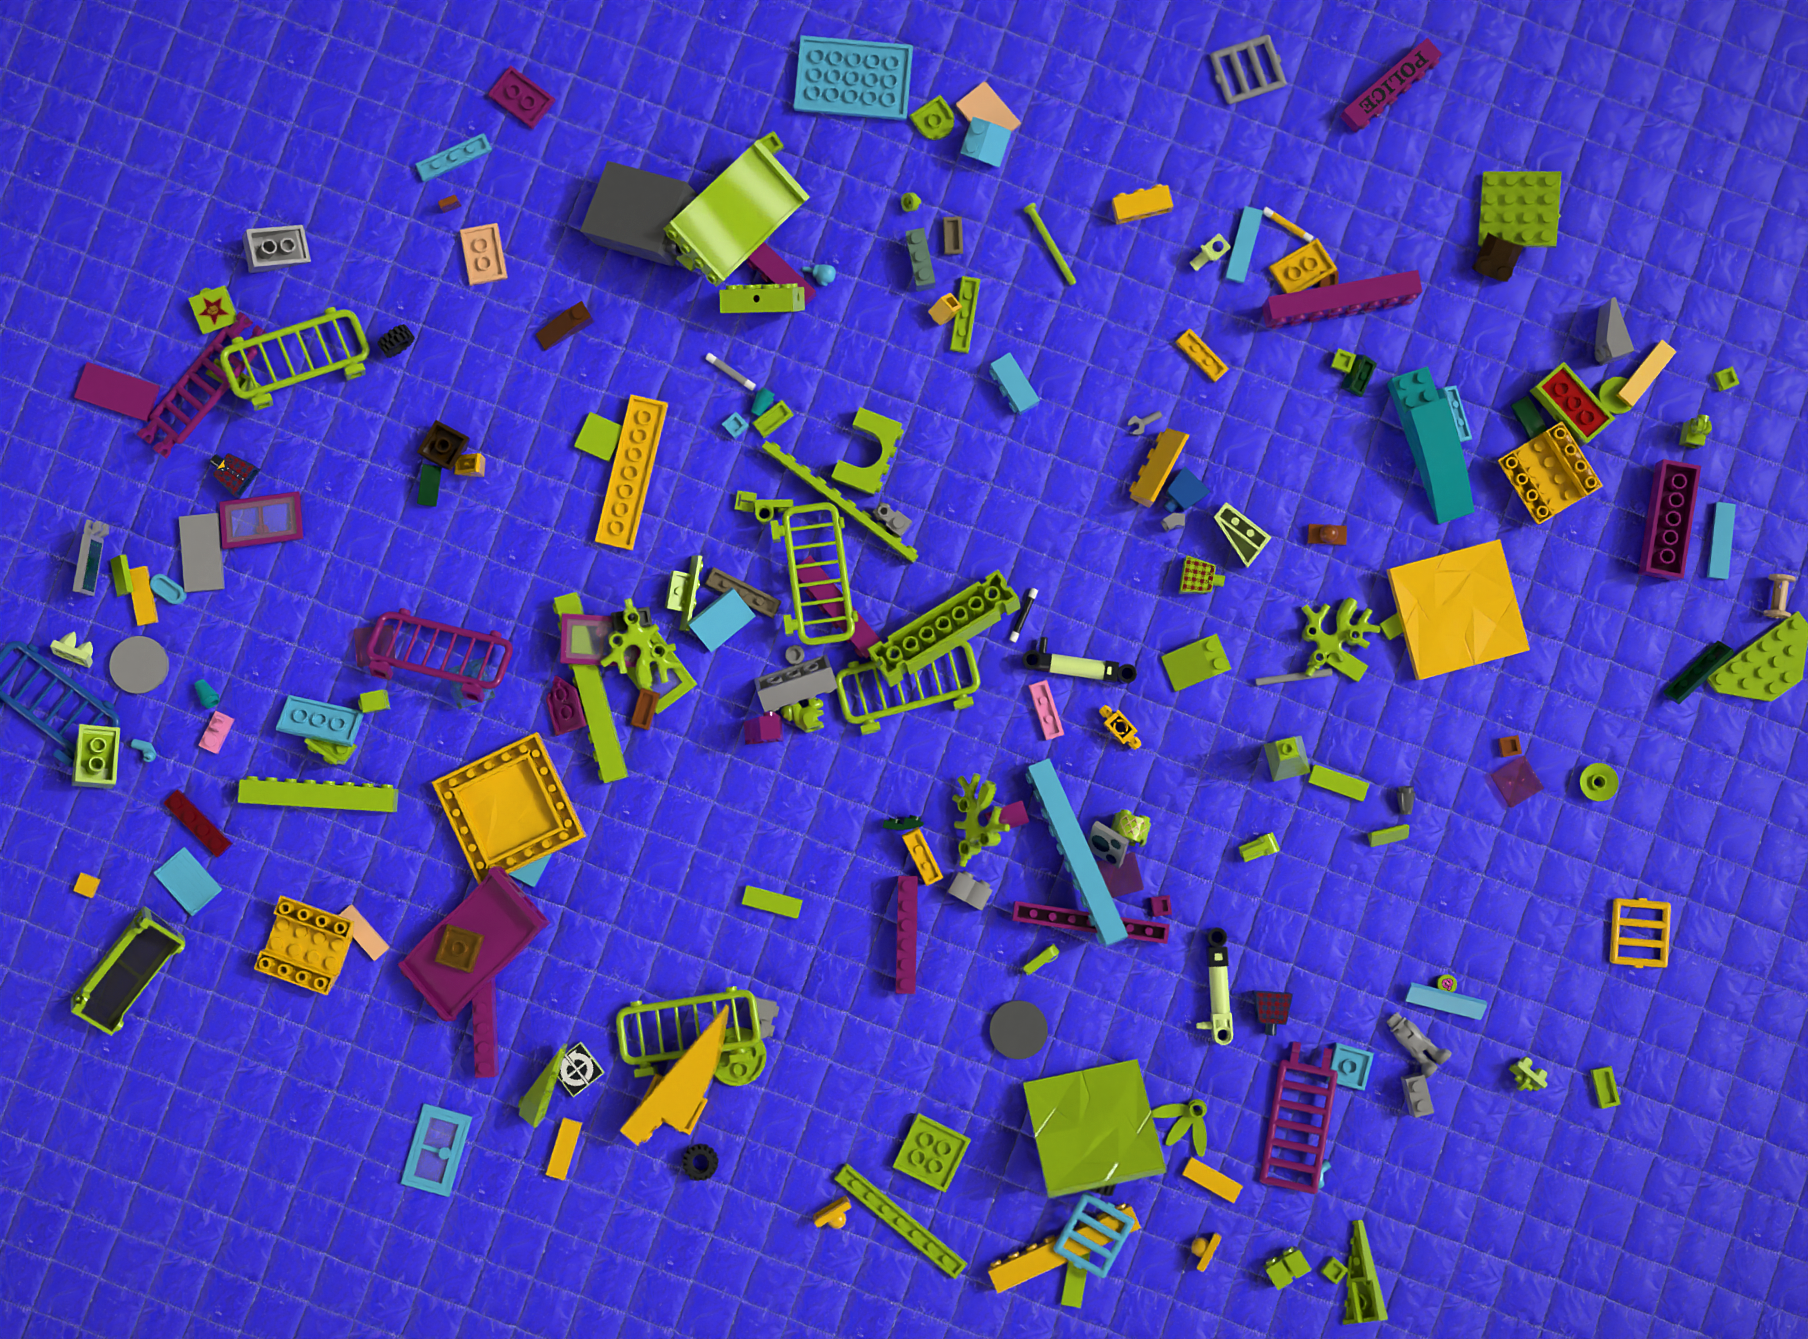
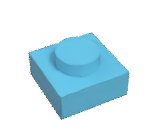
M737 412L722 423L723 427L735 439L749 427Z

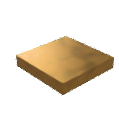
M447 924L435 962L473 973L485 935Z

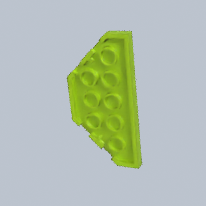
M1799 611L1794 612L1790 618L1784 619L1723 663L1706 679L1715 693L1772 702L1803 679L1808 644V623Z

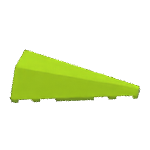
M1363 1220L1352 1221L1354 1234L1350 1242L1352 1244V1255L1349 1256L1346 1283L1348 1296L1344 1303L1346 1316L1343 1319V1325L1388 1320Z

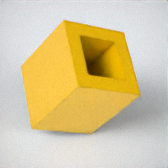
M952 293L941 297L928 312L933 320L941 326L949 322L963 306Z

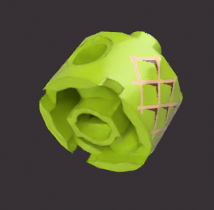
M1125 809L1114 813L1110 829L1128 839V845L1135 846L1136 843H1140L1139 847H1145L1151 827L1150 818L1144 815H1139V817L1131 815L1132 812Z

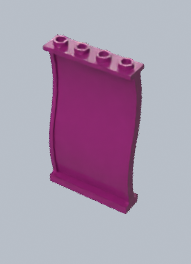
M493 866L478 887L435 926L402 962L397 964L401 968L403 976L412 981L414 989L424 995L426 1003L435 1008L438 1017L443 1021H455L457 1019L456 1016L468 1002L510 964L543 928L550 924V921L500 866ZM447 924L485 935L473 973L435 962Z

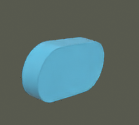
M162 574L152 577L150 581L151 589L165 600L175 605L182 604L186 600L187 593L184 592V588L169 577Z

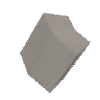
M1172 513L1160 523L1166 532L1173 528L1182 529L1185 524V514Z

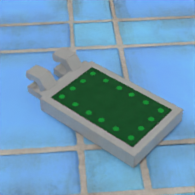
M86 519L73 586L74 592L87 596L95 595L104 543L103 539L109 535L108 524Z

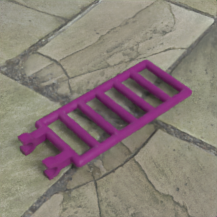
M1293 1041L1290 1061L1281 1060L1279 1064L1259 1181L1264 1184L1316 1194L1321 1175L1338 1072L1329 1069L1332 1049L1324 1048L1322 1065L1317 1067L1298 1063L1301 1043ZM1286 1069L1329 1077L1328 1089L1285 1080ZM1283 1087L1326 1096L1325 1106L1322 1108L1281 1099ZM1284 1107L1322 1115L1321 1127L1279 1119V1109ZM1276 1126L1319 1135L1318 1146L1274 1138ZM1273 1145L1316 1154L1314 1166L1271 1157ZM1269 1165L1311 1173V1185L1269 1177Z

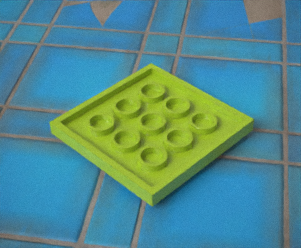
M1483 171L1478 247H1481L1489 232L1492 235L1528 248H1556L1561 171Z

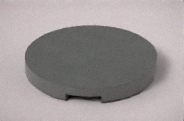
M1022 1000L1007 1002L1000 1006L991 1018V1040L996 1049L1009 1058H1029L1041 1050L1047 1039L1048 1025L1046 1018L1040 1009L1030 1002Z

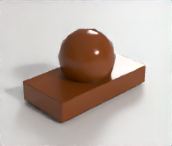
M1308 524L1307 544L1346 545L1347 526Z

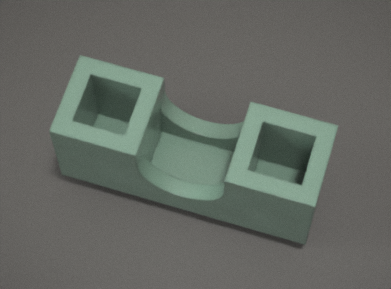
M924 228L905 231L916 291L935 288L936 282Z

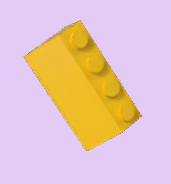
M1166 428L1164 433L1160 431L1155 440L1158 442L1156 448H1151L1146 457L1149 459L1147 465H1142L1138 472V475H1140L1138 482L1134 481L1129 489L1132 492L1129 498L1148 508L1151 507L1189 437L1187 433Z

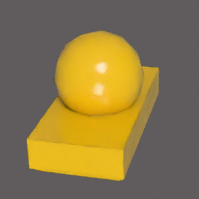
M844 1195L813 1214L814 1223L817 1228L827 1222L832 1228H842L846 1222L844 1212L851 1208L848 1197Z
M1215 1233L1210 1243L1203 1237L1194 1239L1191 1250L1196 1256L1202 1257L1196 1269L1202 1272L1205 1271L1222 1239V1235Z

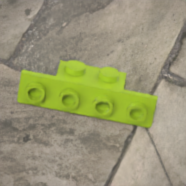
M700 555L692 556L689 574L674 570L670 573L665 608L682 612L679 631H689L691 628L687 623L693 619L692 612L696 607L695 595L700 585V580L698 579L699 572L703 567L702 556Z

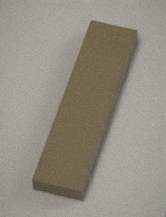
M713 567L705 585L723 594L733 587L747 606L772 619L782 601Z

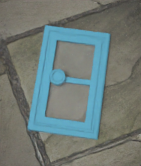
M424 1103L401 1184L450 1197L472 1116Z

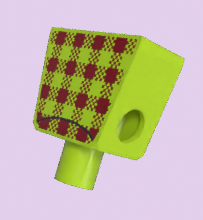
M1186 556L1183 561L1179 594H1210L1213 586H1224L1225 576L1215 574L1216 565Z

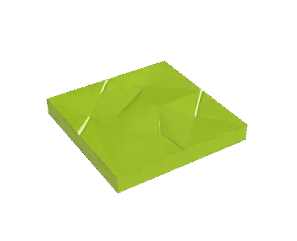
M1137 1059L1023 1083L1049 1198L1166 1173L1163 1154Z

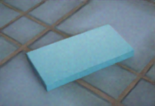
M288 695L276 730L352 747L364 713L355 709Z

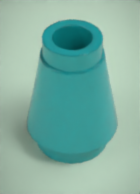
M761 387L760 391H757L751 412L761 416L773 402L775 394Z
M204 679L194 684L202 706L210 709L220 702L219 694Z

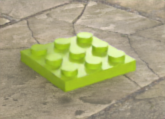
M918 1113L893 1167L946 1193L971 1138Z

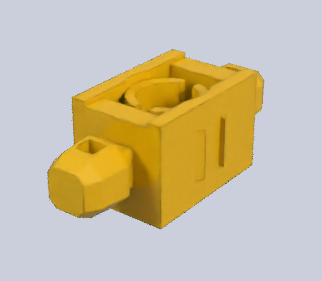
M1104 705L1099 710L1101 716L1107 719L1103 725L1121 745L1127 741L1128 745L1136 750L1141 745L1138 737L1133 736L1138 730L1119 710L1112 713V709ZM1117 717L1120 719L1116 723L1122 722L1125 725V732L1128 731V728L1130 729L1123 738L1120 735L1125 733L1116 731V723H1113L1112 726L1110 725Z

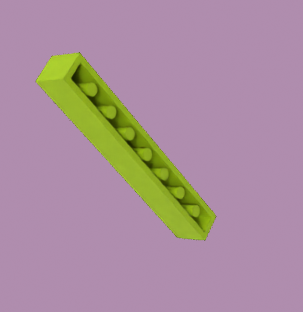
M246 776V780L240 779L238 803L397 812L399 789H393V785L381 784V788H374V784L362 783V787L354 786V782H343L341 786L335 785V781H323V784H316V780L305 779L304 783H297V779L285 778V782H277L278 778L266 777L265 781H258V777Z

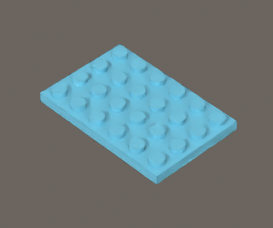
M801 35L794 111L906 121L913 45Z

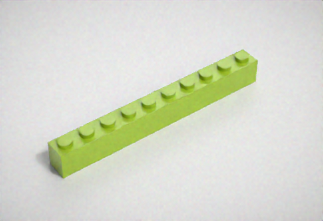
M577 592L554 598L555 603L552 605L555 615L558 614L560 621L557 623L561 633L562 613L585 614ZM572 625L571 653L595 655L588 626ZM568 664L570 670H574L575 677H572L574 686L579 688V701L581 707H584L585 723L589 725L590 732L587 733L590 744L593 743L595 747L593 757L595 762H599L600 769H598L600 781L604 780V783L608 784L629 778L599 666Z

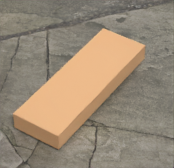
M352 904L338 915L354 921L353 937L374 961L390 948Z

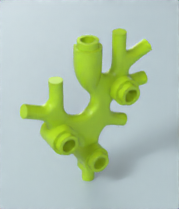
M1347 597V599L1343 600L1337 611V631L1332 635H1328L1323 632L1321 623L1330 606L1324 603L1318 613H1314L1308 604L1301 608L1309 619V625L1303 629L1302 637L1307 642L1315 641L1317 643V650L1310 655L1307 664L1309 667L1304 674L1312 677L1315 670L1318 671L1326 662L1327 655L1330 653H1335L1341 662L1345 660L1347 655L1342 649L1344 642L1351 646L1358 644L1367 649L1370 642L1362 638V633L1372 632L1379 634L1380 626L1370 625L1367 622L1373 611L1366 608L1357 624L1351 625L1349 621L1357 609L1358 602L1351 597ZM1309 630H1313L1314 635L1310 634ZM1352 633L1356 634L1357 638H1353ZM1316 656H1320L1321 661L1317 660Z
M632 598L624 599L623 620L628 624V629L624 634L617 631L609 634L608 643L612 646V651L600 661L605 668L610 663L616 662L619 673H627L624 651L628 646L636 645L641 651L635 667L637 683L640 685V688L652 686L651 662L657 663L661 683L669 682L667 669L680 670L682 664L681 662L671 661L666 658L668 652L676 651L675 643L663 645L661 642L651 643L650 638L655 632L660 630L655 623L647 629L642 628L639 623L640 615L636 607H633ZM629 614H634L632 619H628ZM614 637H619L617 642H613ZM656 647H660L659 652L654 651Z
M973 773L970 784L964 776H960L957 781L964 790V797L955 794L952 798L957 803L959 811L967 813L964 821H955L954 823L956 829L965 830V840L961 841L958 847L959 855L961 856L959 865L962 867H966L968 859H971L972 855H977L981 851V846H997L1001 841V836L998 832H1008L1010 830L1009 824L999 823L1002 808L994 806L988 825L983 827L979 824V813L991 804L997 788L995 787L996 783L985 780L981 785L977 799L975 791L981 777L977 773Z

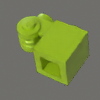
M1699 414L1697 418H1691L1684 422L1679 445L1695 449L1703 447L1706 435L1708 436L1712 430L1709 416Z

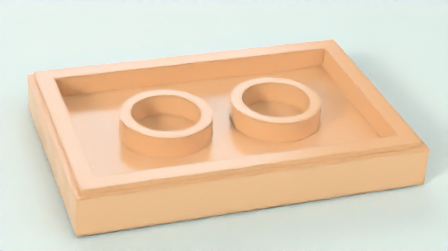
M985 81L956 104V107L970 123L972 118L976 117L1004 127L1012 132L1021 125V122Z
M493 223L461 229L460 235L470 286L508 279L498 224Z

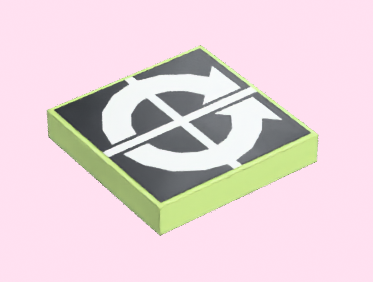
M580 1042L564 1055L558 1078L570 1094L575 1097L605 1073V1071L585 1045Z

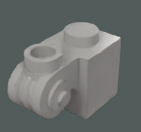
M879 502L876 509L872 511L875 519L878 521L884 520L887 530L900 538L904 536L912 525V521L898 510L896 512L891 510L888 503Z
M755 996L758 1016L761 1021L760 1039L767 1036L772 1037L775 1025H772L773 1017L777 1018L780 1007L776 1006L777 1001Z

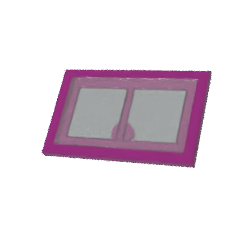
M300 491L219 502L223 549L304 539Z
M562 613L560 663L602 665L600 661L612 651V646L608 643L609 634L614 632L611 616ZM619 637L613 638V642H617L619 640ZM630 645L625 649L624 659L626 667H636V662L641 654L638 646ZM612 662L607 666H618V664Z

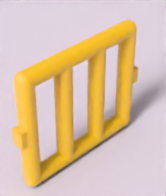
M1615 898L1612 909L1610 962L1612 964L1634 965L1635 968H1643V966L1666 968L1668 965L1671 904L1668 902L1647 901V898H1637V900ZM1621 906L1662 909V921L1620 918ZM1622 925L1662 929L1661 940L1619 937V928ZM1618 946L1660 948V960L1618 956Z

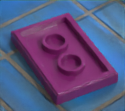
M511 65L488 93L491 99L532 130L556 101L554 97Z

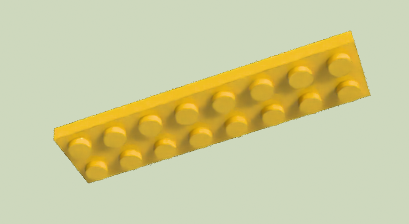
M630 395L595 538L596 543L633 551L668 408L667 402Z

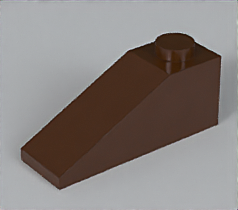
M580 301L561 313L536 333V336L545 351L594 323V320L583 302Z

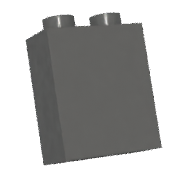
M607 161L580 231L598 246L673 267L677 256H681L683 253L675 241L667 236L663 228L684 210L698 194L685 181Z

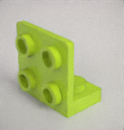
M306 738L304 740L308 744L307 748L309 750L324 755L322 759L331 765H345L358 747L354 743L352 747H347L316 739Z

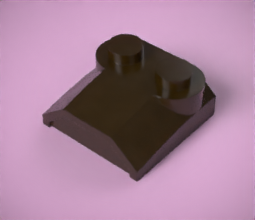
M1488 232L1475 258L1472 269L1496 280L1508 282L1524 246Z
M435 420L417 453L436 465L451 471L461 454L467 450L470 438Z

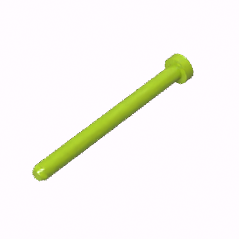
M1029 204L1023 209L1025 214L1029 213L1068 283L1074 285L1076 279L1036 212V204Z

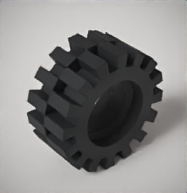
M401 324L398 327L395 326L392 330L390 329L377 343L386 357L390 358L410 347L415 337L405 324Z
M701 1143L693 1145L687 1150L682 1161V1167L685 1170V1174L690 1176V1179L705 1181L712 1177L717 1170L719 1158H717V1153L714 1152L712 1147L710 1148L707 1144L702 1145ZM697 1155H704L708 1160V1166L703 1170L696 1169L693 1165V1159Z

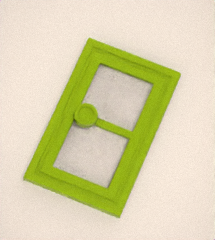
M658 631L650 638L651 643L661 642L663 645H667ZM631 645L625 649L624 656L631 657ZM656 647L654 651L659 652L660 647ZM673 651L666 654L667 659L680 662ZM651 662L650 670L653 682H651L652 686L645 689L661 693L655 711L659 714L698 684L683 664H681L680 670L668 668L667 676L669 682L661 683L657 663ZM626 667L627 675L640 691L641 688L637 683L635 667Z

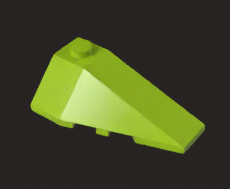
M566 1043L562 1045L526 1095L521 1096L518 1103L520 1108L519 1115L533 1127L537 1128L546 1115L568 1046Z

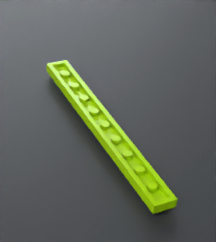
M767 440L765 441L762 449L911 563H915L918 559L916 549L910 545L906 547L901 543L902 539L894 533L890 535L886 532L887 528L880 522H877V524L871 520L872 516L866 511L860 512L855 508L857 505L850 499L844 500L840 497L841 493L834 487L832 489L828 488L825 485L826 481L819 476L815 478L811 475V470L803 464L799 466L795 462L796 459L789 453L786 455L780 451L781 447L775 442L769 443Z

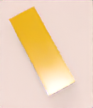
M1190 328L1176 340L1175 343L1214 383L1228 371L1229 368Z
M142 566L129 569L134 590L131 595L137 625L144 626L159 622L153 591L150 587L148 567Z
M919 827L901 835L925 885L928 886L942 879L943 875Z
M566 1117L563 1118L546 1175L561 1180L566 1179L583 1124L582 1122Z
M1190 1157L1182 1172V1175L1232 1203L1235 1202L1243 1187L1241 1184L1193 1157Z

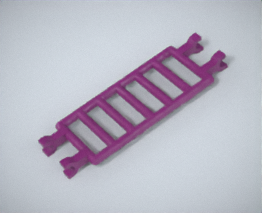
M242 312L237 314L236 321L231 327L225 326L150 414L151 422L148 426L137 433L140 438L151 444L159 429L163 430L167 434L166 438L162 442L157 443L153 449L166 459L170 455L171 448L175 443L182 444L230 387L225 372L208 358L215 350L221 354L224 349L221 343L227 336L231 339L241 337L239 334L243 329L252 325L253 321ZM256 325L249 339L266 334V332ZM258 345L245 348L248 352L246 355L248 363L257 355L256 347ZM231 353L228 355V360L236 367L233 373L237 379L246 366L243 359L240 361ZM202 365L206 366L223 381L217 390L196 374ZM190 379L211 396L204 405L184 389V386ZM178 394L199 411L192 420L171 403ZM165 409H168L186 425L180 434L176 433L159 418Z

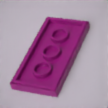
M87 362L74 398L148 422L160 386Z

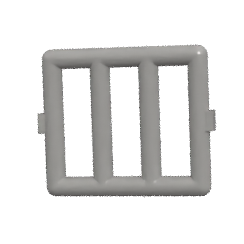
M1263 35L1210 54L1216 72V82L1220 84L1226 103L1229 105L1285 87L1287 84L1280 66L1282 62L1280 55L1276 54L1269 35ZM1263 43L1278 80L1267 84L1254 46ZM1245 49L1248 51L1260 87L1252 90L1249 89L1236 53ZM1227 55L1230 56L1243 92L1234 96L1231 94L1219 58Z

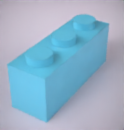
M1010 352L990 364L991 370L989 373L994 381L997 380L1001 385L999 389L1004 397L1007 396L1011 401L1009 405L1014 413L1017 412L1020 416L1039 404L1040 399Z

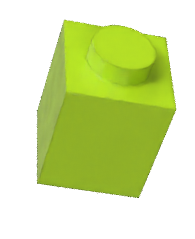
M382 689L360 694L361 699L358 700V703L363 713L371 714L390 710L386 690Z

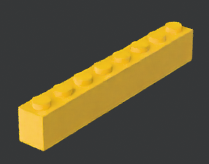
M1124 1202L1114 1207L1134 1219L1135 1223L1129 1233L1141 1228L1129 1203L1125 1204ZM1105 1211L1097 1214V1218H1095L1096 1221L1119 1234L1125 1225L1124 1222ZM1082 1221L1079 1223L1080 1226L1072 1229L1100 1246L1114 1241V1239ZM1054 1235L1048 1236L1043 1239L1044 1242L1041 1244L1033 1243L1027 1246L1026 1250L1021 1253L1016 1251L1009 1254L1006 1260L1001 1261L998 1259L990 1263V1267L987 1269L997 1293L1070 1261L1056 1253L1053 1249L1060 1235L1056 1237ZM1070 1237L1067 1238L1063 1246L1078 1256L1092 1251Z

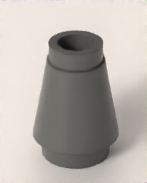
M1399 786L1398 791H1396L1400 814H1412L1416 793L1413 786Z

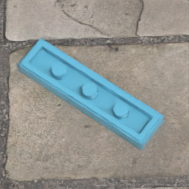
M482 133L415 165L425 183L493 151L485 134Z
M1244 207L1225 279L1244 283L1263 213L1262 210Z
M1714 503L1707 578L1728 579L1736 504Z
M1413 982L1410 983L1405 996L1406 1002L1478 1020L1482 1019L1487 1007V1001Z

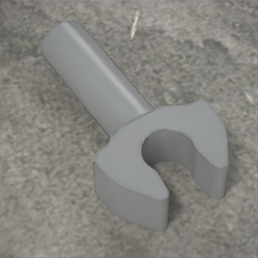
M1158 410L1143 419L1134 416L1130 419L1127 426L1138 424L1139 429L1133 431L1132 435H1142L1144 427L1161 418L1162 414Z

